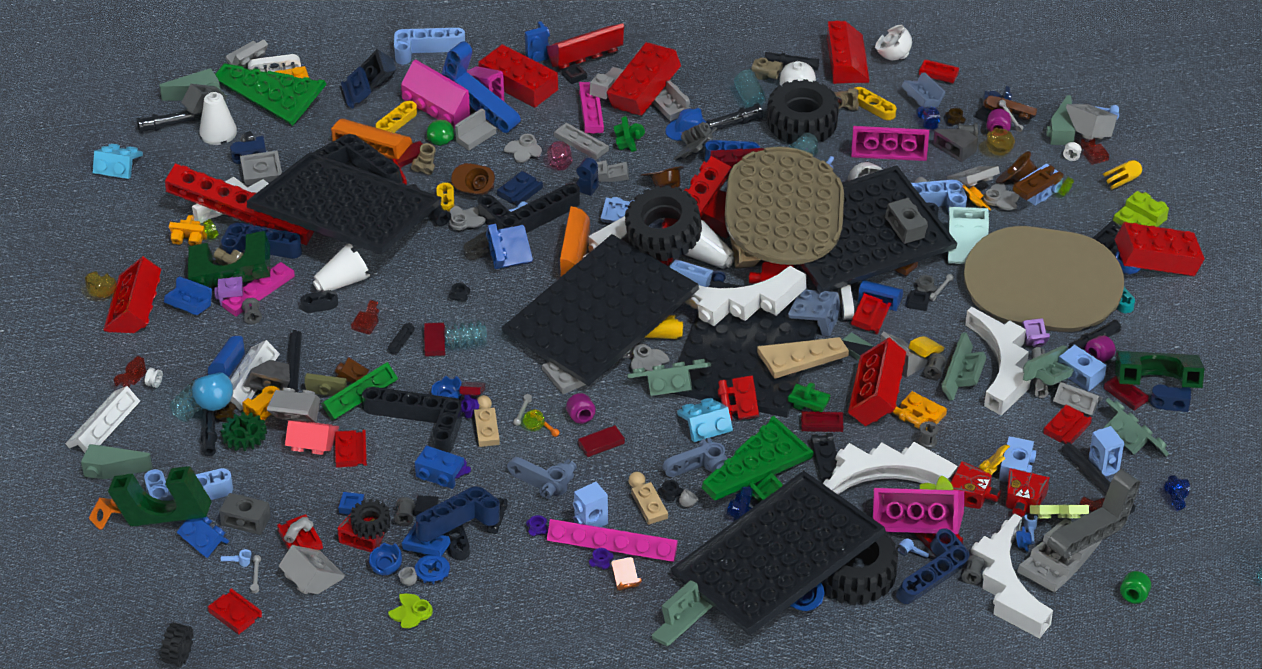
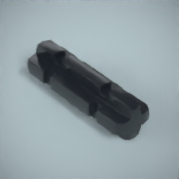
M405 323L389 344L388 350L391 354L399 353L415 331L412 323Z
M498 498L500 502V520L495 525H487L488 533L496 534L505 514L504 511H506L508 506L506 498Z

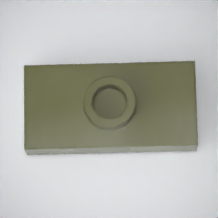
M306 373L305 387L306 390L313 391L315 394L334 396L347 387L346 378Z

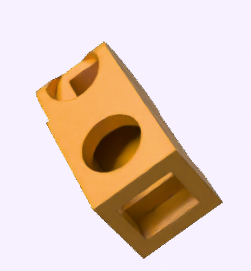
M267 386L253 400L249 398L244 400L242 405L245 415H249L252 412L253 417L259 415L261 420H265L271 415L267 411L268 404L275 390H279V388Z

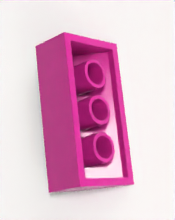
M416 59L412 62L401 83L402 99L415 102L418 109L438 120H447L455 130L457 123L470 116L469 90Z
M853 126L851 157L927 161L929 130Z
M874 488L873 519L883 525L886 532L937 533L940 529L947 528L954 534H958L964 514L965 491Z

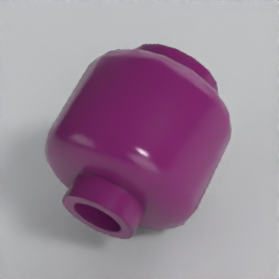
M1003 109L991 111L986 124L988 132L997 137L1006 135L1011 128L1012 120L1010 114Z
M1105 335L1091 339L1085 346V351L1102 363L1112 359L1116 351L1113 341Z
M577 393L572 395L566 403V410L574 422L584 424L593 419L596 408L588 395Z

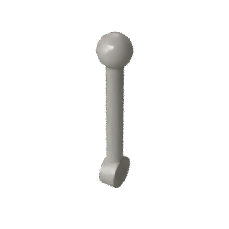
M1000 100L998 104L1010 114L1011 120L1016 126L1015 130L1022 132L1023 126L1018 124L1007 108L1006 102Z
M948 274L941 286L930 295L929 299L931 301H935L937 295L948 282L953 281L954 277L952 274Z
M529 394L524 395V403L517 418L513 420L515 426L521 424L525 408L532 401V396Z
M259 555L253 556L254 576L253 584L250 586L252 593L259 592V585L257 584L259 562H261Z

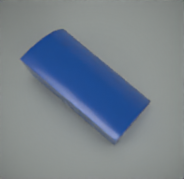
M863 280L859 287L858 302L861 301L865 293L883 300V303H891L889 310L897 311L903 297V289Z
M233 336L227 340L208 367V375L223 372L230 377L245 355L242 336Z

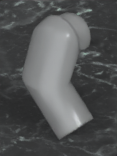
M308 517L300 518L290 525L284 540L288 543H293L301 529H304L306 532L311 530L313 522L308 520Z

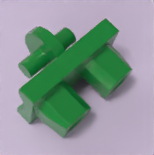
M625 116L621 118L622 124L613 126L617 136L615 139L619 150L629 147L631 152L637 150L635 139L643 137L645 129L643 125L637 123L630 126L628 118Z
M810 382L807 387L796 384L792 393L788 396V401L792 402L793 408L798 410L807 407L811 409V412H823L831 395L815 390V384Z

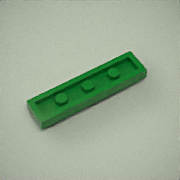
M386 362L330 397L321 405L333 421L363 402L362 392L368 387L385 388L398 380V377L389 363Z

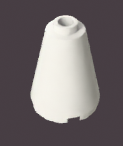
M211 92L204 98L199 130L202 140L211 145H221V142L226 140L228 143L237 134L236 125L225 100L217 92Z
M701 220L702 232L700 240L685 255L722 269L729 268L735 260V257H733L734 252Z
M351 244L345 245L314 276L315 281H313V284L318 292L335 290L370 277V274L365 273L368 269L357 251L352 252L351 248L353 246Z

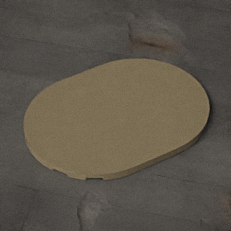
M790 147L764 148L763 151H753L742 157V160L733 166L728 177L724 213L727 231L739 247L764 261L784 265L812 262L829 253L840 238L843 224V185L829 164L823 160H818L809 152Z
M1013 226L988 234L972 248L966 259L964 269L966 290H968L972 301L980 310H984L993 319L1007 323L1011 321L1019 326H1022V322L1025 320L1043 318L1045 330L1075 332L1102 323L1116 310L1124 290V275L1120 263L1114 254L1103 244L1082 234L1038 227Z

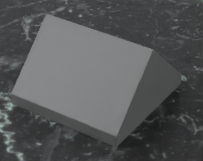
M883 331L881 342L890 337L906 351L905 364L902 371L904 376L909 377L929 364L927 358L919 356L909 349V344L906 341Z

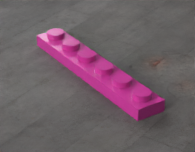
M550 519L547 541L595 549L605 548L608 551L675 562L678 540L554 519Z

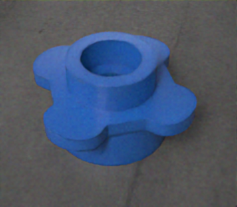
M1022 526V531H1016L1018 548H1025L1026 552H1029L1028 545H1032L1031 533L1026 532L1025 526Z

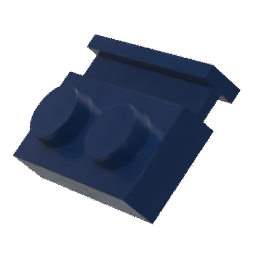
M360 66L347 77V81L341 82L347 105L352 109L356 102L359 104L371 93L365 70Z
M521 171L497 189V196L511 204L515 203L516 207H518L521 202L527 201L543 188V182H538L535 177Z

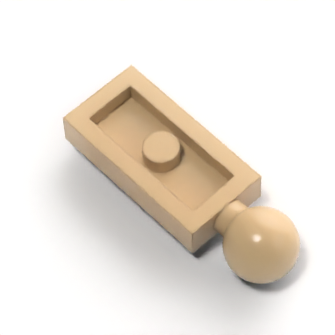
M479 396L477 398L479 409L474 410L479 447L500 445L495 408H491L492 402L488 396Z
M633 472L629 476V484L633 487L631 494L647 524L650 525L668 519V512L652 483L645 484V476L641 472Z

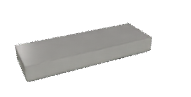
M568 123L554 131L555 138L596 160L609 151L607 144Z

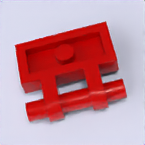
M753 375L732 379L733 387H727L726 380L718 381V396L721 397V403L728 407L731 421L733 413H738L739 420L760 417ZM735 395L736 405H730L729 396Z

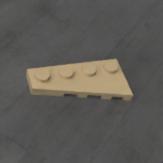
M840 337L757 347V353L774 379L849 355V350Z

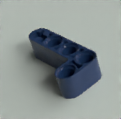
M233 223L227 228L221 239L222 250L226 251V253L231 254L233 250H238L242 253L243 250H246V234L265 231L270 243V255L295 259L302 255L300 235L294 232L244 223Z
M482 487L468 488L416 516V538L424 542L431 541L474 518L485 525H495L500 520V502Z
M947 528L940 529L932 539L930 548L937 558L905 578L896 592V597L901 603L910 604L959 572L969 559V552L951 530Z

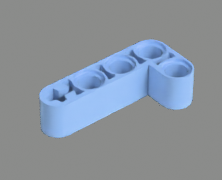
M461 28L397 30L394 34L395 61L398 64L404 65L411 62L412 53L449 52L457 44L465 41V31Z
M958 180L911 183L926 203H935L938 207L946 206L948 213L949 207H966L967 196L962 188L963 184Z
M221 468L196 474L211 500L226 497L233 491L231 473L227 469ZM157 469L148 471L144 476L147 494L159 500H174L165 485L166 481L162 471Z

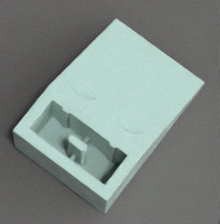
M949 207L948 231L957 242V247L948 251V263L965 264L972 248L983 237L988 235V208Z

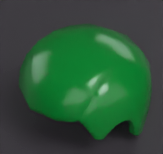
M439 119L432 121L427 128V139L434 145L442 146L454 140V128L447 120Z

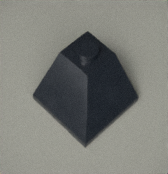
M378 49L360 66L365 70L371 91L384 83L397 70L393 58Z

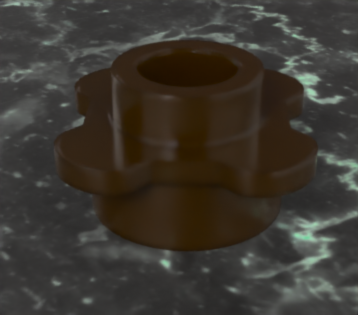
M951 108L949 112L945 113L949 124L957 125L958 123L966 122V118L963 117V110L960 108Z
M230 403L226 407L217 410L215 418L221 422H227V418L233 419L236 405Z

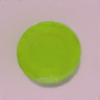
M1068 176L1058 193L1066 196L1075 181Z
M211 219L203 222L205 232L210 239L219 236Z
M533 409L524 415L523 423L528 430L537 431L543 427L545 418L541 411Z

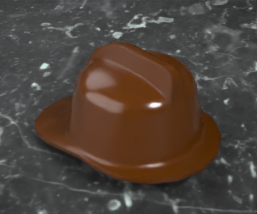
M1027 151L1022 154L1012 166L997 178L996 183H1002L1008 179L1018 183L1022 178L1037 170V167L1030 159L1031 152Z
M464 163L454 169L451 180L453 186L462 192L484 195L491 189H494L495 175L489 167Z
M673 167L660 172L641 174L640 176H651L655 186H660V188L665 186L679 188L681 181L680 171L684 167Z

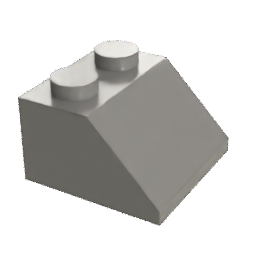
M1067 104L1066 109L1076 132L1083 134L1082 137L1091 140L1094 137L1098 139L1112 137L1118 115L1089 104Z
M283 388L282 391L275 390L268 404L267 411L279 419L316 423L320 398L313 391L303 390L302 393H297L294 389Z
M295 545L290 547L279 564V567L285 572L284 576L297 584V589L304 594H319L345 577L320 550Z

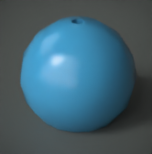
M223 372L207 375L194 380L192 396L195 402L203 409L209 411L220 410L231 401L233 384L230 378Z

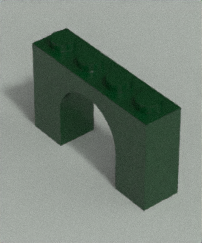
M265 231L246 234V250L243 256L236 262L224 266L213 264V255L208 243L189 246L188 280L213 289L218 287V279L242 277L243 282L270 277V243Z
M1116 351L1115 373L1119 384L1140 385L1141 376L1164 375L1178 379L1182 387L1203 388L1205 368L1199 355Z
M190 466L171 468L165 485L174 500H159L148 495L142 489L133 473L114 476L108 493L130 527L204 518L207 516L212 503Z

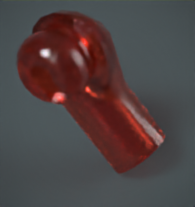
M1084 496L1079 505H1089V511L1093 512L1102 507L1105 498L1092 501Z

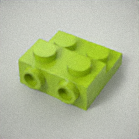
M1136 191L1126 200L1125 206L1114 214L1113 221L1121 226L1124 222L1159 227L1167 220L1169 208L1165 202L1155 201L1148 193Z

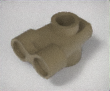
M759 58L754 60L751 70L755 72V77L759 80L767 78L777 79L782 71L783 63Z
M849 88L848 91L834 92L837 98L839 97L842 100L838 99L839 109L846 107L849 110H858V89Z
M425 143L421 145L420 153L411 165L413 171H422L427 175L433 173L436 149L432 144Z
M217 248L214 253L216 263L223 266L232 264L243 256V253L238 250H233L231 254H228L220 248Z

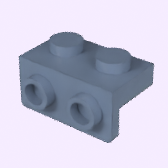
M921 73L918 81L904 80L901 86L907 91V95L913 97L917 104L923 108L939 107L945 95V90L926 73Z

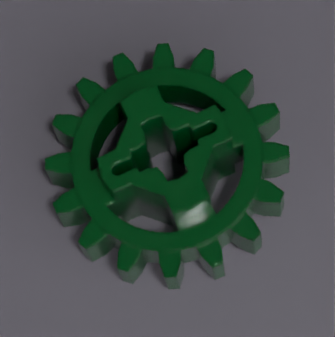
M242 412L241 416L234 414L233 419L227 418V423H222L221 436L223 443H227L228 448L234 446L235 451L239 448H243V451H246L247 447L253 450L255 444L260 446L261 440H266L267 428L265 421L261 420L259 415L253 417L252 412L249 415H245V412Z

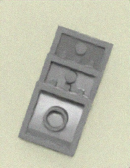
M1065 518L1044 535L1043 541L1032 549L1030 557L1019 565L1017 572L1056 592L1078 571L1101 541L1068 558H1064L1047 546V542L1053 532L1072 523Z

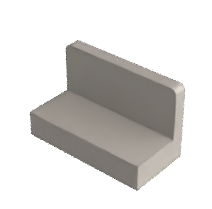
M484 109L478 110L455 125L456 142L467 150H471L496 134V127L486 121Z
M1060 382L1053 401L1062 405L1067 404L1078 411L1093 416L1098 401H1102L1103 397Z

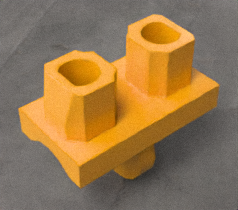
M188 215L186 220L181 219L180 223L170 222L169 224L173 244L181 245L184 238H189V245L193 246L201 244L202 240L207 239L205 227L200 225V221H195L193 215Z

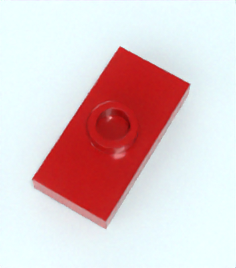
M924 60L919 69V75L926 73L935 80L954 84L959 74V68Z

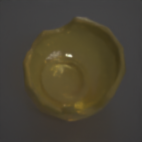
M998 128L988 132L986 145L993 154L998 156L1005 155L1014 148L1015 139L1011 132Z
M94 271L85 277L87 292L93 297H108L117 288L115 278L110 277L108 273L105 276H99L97 271Z

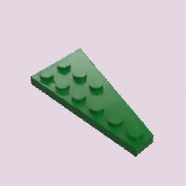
M225 63L215 74L220 84L292 126L327 85L325 80L319 79L316 81L308 77L298 78L290 74L272 71L262 72L260 69H244L243 66Z
M772 416L766 426L763 425L755 436H751L735 451L733 457L724 461V465L720 469H716L703 481L702 489L716 501L750 486L751 482L757 483L765 479L770 473L775 475L811 459L813 451L775 416Z

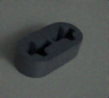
M332 290L305 294L300 299L301 309L306 313L334 309L338 306V294Z

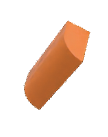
M346 119L338 120L331 128L333 141L344 135L354 134L388 159L394 158L398 160L406 149L413 144L408 136Z
M570 206L560 257L561 276L586 255L590 235V219L583 210Z

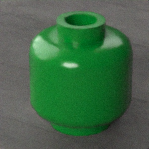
M1140 571L1129 572L1123 579L1120 593L1129 603H1142L1149 595L1151 581L1146 574Z

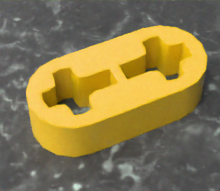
M441 183L436 188L437 196L442 197V208L450 211L455 206L454 188L450 183Z

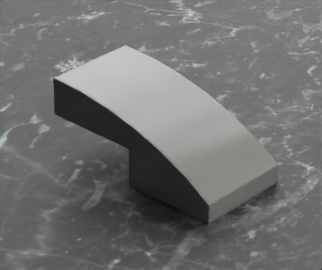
M606 160L597 162L599 181L616 182L629 180L627 162L609 166Z

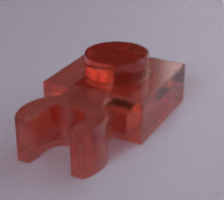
M1095 138L1093 140L1089 139V142L1081 139L1080 146L1084 149L1083 154L1092 165L1109 161V153L1102 144H1095Z

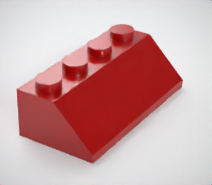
M828 21L827 43L833 84L869 83L863 35L846 21Z
M624 24L610 25L546 46L552 67L559 66V69L569 67L570 62L575 61L578 64L586 61L585 57L591 56L593 59L602 56L601 52L604 51L608 53L618 51V47L622 46L624 41Z
M144 256L119 275L104 325V331L135 333L140 328H145L149 323V313L153 308L152 302L157 294L156 288L161 279V268Z

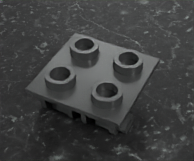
M702 122L683 131L681 139L687 145L673 159L676 160L680 157L684 159L692 151L696 153L703 148L702 144L708 142L713 137L712 133L717 128L710 129L708 123Z

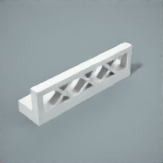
M267 340L250 348L230 379L233 384L231 402L240 411L243 410L242 402L247 398L252 399L257 389L244 386V381L250 369L268 360L276 361L280 355Z
M128 386L114 391L65 444L68 448L78 445L84 453L89 444L101 445L136 407L140 400Z

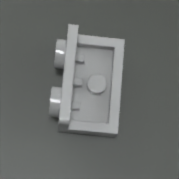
M264 39L258 43L252 41L226 55L225 59L231 65L246 67L250 60L265 56L268 44Z
M668 80L666 81V89L661 91L652 103L669 121L678 118L682 110L689 108L690 100L687 95H684L679 90L677 85Z

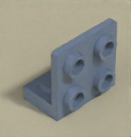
M804 290L796 297L788 313L789 318L818 320L817 324L821 329L822 336H830L842 311L838 292L824 291L820 293L816 290Z

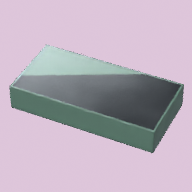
M852 332L842 339L849 350V355L857 360H860V355L874 347Z

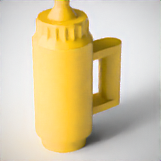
M669 315L644 338H682L683 321L675 319V315Z

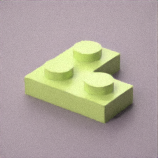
M1030 505V514H1038V518H1051V514H1058V518H1081V514H1089V505Z

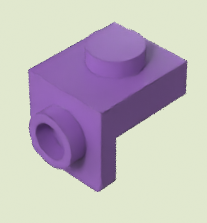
M242 277L218 279V287H215V298L219 299L220 306H222V301L227 297L243 296Z
M1043 318L1022 322V327L1026 329V346L1041 347L1047 343L1050 335L1046 333Z

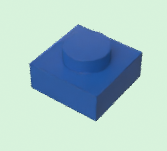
M343 492L338 507L339 513L350 514L352 507L355 508L356 503L361 505V501L365 500L364 494Z

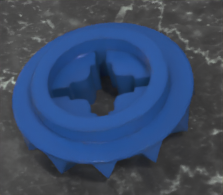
M432 555L422 557L415 565L417 578L422 579L424 583L431 581L433 584L435 581L442 582L444 577H448L450 570L449 562L444 557ZM436 567V571H432V573H429V570H432Z

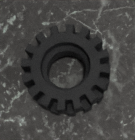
M368 499L369 502L362 500L361 505L356 503L355 508L352 507L351 527L354 534L358 533L360 538L364 535L365 539L369 540V536H372V539H376V535L382 537L383 532L387 533L388 528L390 529L389 508L385 506L384 502L380 504V500L377 499L375 502L372 499ZM368 517L378 518L374 521H364Z
M173 622L170 624V627H167V633H164L165 638L162 640L161 644L163 646L160 650L162 651L160 654L161 660L165 663L183 666L186 663V659L189 658V652L192 650L193 629L191 626Z

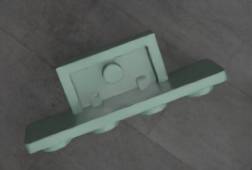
M966 332L961 334L957 342L952 361L947 369L944 382H942V390L949 401L954 400L958 387L977 385L987 358L984 352L971 353L973 345Z
M1063 345L1027 361L1023 367V380L1029 381L1033 378H1038L1044 384L1054 385L1071 377L1074 369L1058 363L1059 356L1067 351V347Z
M705 359L693 360V365L685 366L684 362L672 363L673 368L665 369L664 365L652 366L653 370L646 372L645 368L632 369L633 373L627 375L628 378L648 375L650 396L692 390L689 369L709 367L711 363H705Z
M1109 398L1105 400L1117 414L1104 428L1111 426L1123 440L1124 446L1133 455L1147 442H1150L1165 457L1169 455L1165 449L1167 447L1166 443L1159 437L1157 439L1152 437L1153 432L1146 425L1141 427L1137 423L1139 420L1131 412L1127 415L1123 411L1125 408L1117 400L1113 402Z
M690 580L662 605L665 623L652 634L653 640L669 646L713 607L700 597L697 583Z

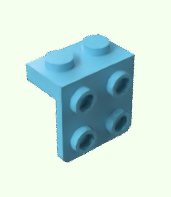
M118 144L102 146L101 149L94 151L93 173L129 179L131 178L132 159L143 156V152L137 151V147L120 148Z
M713 398L703 399L700 404L696 405L686 404L682 406V409L677 410L678 416L688 421L693 442L733 431L728 407L713 400Z

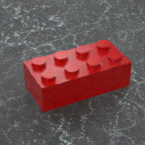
M646 42L606 92L612 108L642 116L666 86V81L670 80L681 67L676 50Z
M503 44L478 62L479 67L502 71L504 92L534 108L558 90V72Z
M1124 222L1114 239L1124 266L1195 276L1205 260L1195 233L1190 231Z
M890 337L860 355L848 413L865 427L872 422H877L887 413H892L896 408L906 351Z

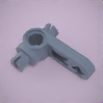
M706 438L708 443L705 439L701 440L699 443L700 447L668 458L663 463L662 468L669 477H674L702 466L713 473L716 469H720L724 465V461L728 459L725 455V447L720 443L712 442L711 438Z
M513 457L507 464L509 472L514 477L539 488V493L542 497L546 496V499H550L552 495L564 494L568 489V483L574 478L573 471L577 469L576 464L573 461L570 462L569 459L564 463L551 466L547 470L520 457Z

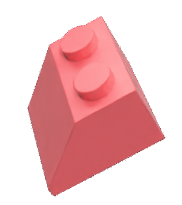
M290 420L287 426L285 446H291L292 451L303 452L304 448L312 449L311 453L324 455V451H331L335 441V432L339 430V426Z

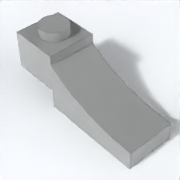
M612 67L606 74L598 73L590 82V95L607 99L608 95L606 92L623 70Z

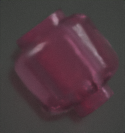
M556 141L547 149L549 165L552 168L565 170L572 164L573 157L568 144Z

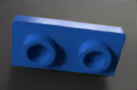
M542 21L538 22L537 29L525 32L526 57L536 62L549 59L546 46H549L548 37H550V32Z
M179 276L176 279V288L164 296V303L188 311L190 314L198 315L211 306L212 289Z
M426 445L415 461L416 477L453 489L455 487V477L464 465V458Z
M207 516L204 518L188 519L177 531L182 538L207 558L221 541L226 544L229 542L224 536L226 532L217 525L214 527L210 525L212 520Z

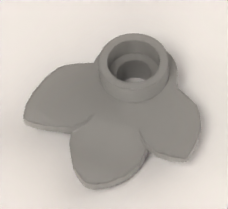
M523 134L519 140L509 142L505 146L504 152L514 153L515 161L522 163L528 161L531 156L539 157L542 153V148L537 145V140L532 134Z
M999 183L991 186L986 191L983 201L990 206H998L1004 210H1013L1017 208L1016 202L1020 196L1015 192L1007 191L1004 183Z
M456 205L449 211L451 213L450 227L458 231L467 227H479L486 221V218L479 216L477 207L462 210Z
M639 344L633 349L632 354L634 358L631 361V369L645 368V371H652V366L668 364L670 360L663 351Z

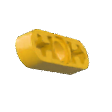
M855 87L858 89L860 107L884 120H893L896 117L897 108L893 103L863 87Z
M413 101L401 103L380 119L375 125L376 128L396 132L417 115L416 103Z

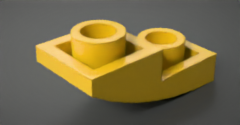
M922 336L910 341L908 348L925 358L932 353H941L945 347L928 337Z

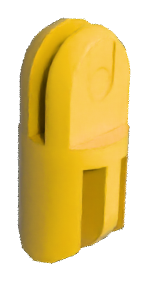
M1131 160L1104 172L1103 176L1107 177L1117 172L1116 175L1106 180L1108 184L1118 179L1121 180L1110 187L1113 190L1140 176L1142 166L1138 161Z

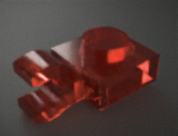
M370 300L366 312L359 311L351 324L352 330L368 335L372 333L379 322L377 316L379 309L376 308L378 305L377 301Z
M137 355L129 362L125 368L126 373L115 376V386H118L120 383L123 384V387H130L131 384L135 385L147 373L144 358Z

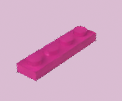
M579 82L585 133L593 134L603 133L604 124L600 98L590 95V82Z
M282 262L278 263L270 269V277L253 280L243 287V296L228 297L222 301V307L234 316H238L244 312L242 302L245 299L256 298L260 301L295 277L294 270Z

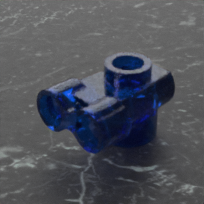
M923 107L917 108L916 115L924 120V128H938V123L941 119L938 109L935 107L927 109Z
M1171 475L1164 484V491L1166 494H1170L1175 509L1182 510L1186 506L1184 499L1189 495L1190 484L1188 479H1179L1176 475Z
M742 487L741 493H737L735 499L730 501L727 515L734 517L733 521H736L752 509L749 507L753 493L752 488Z

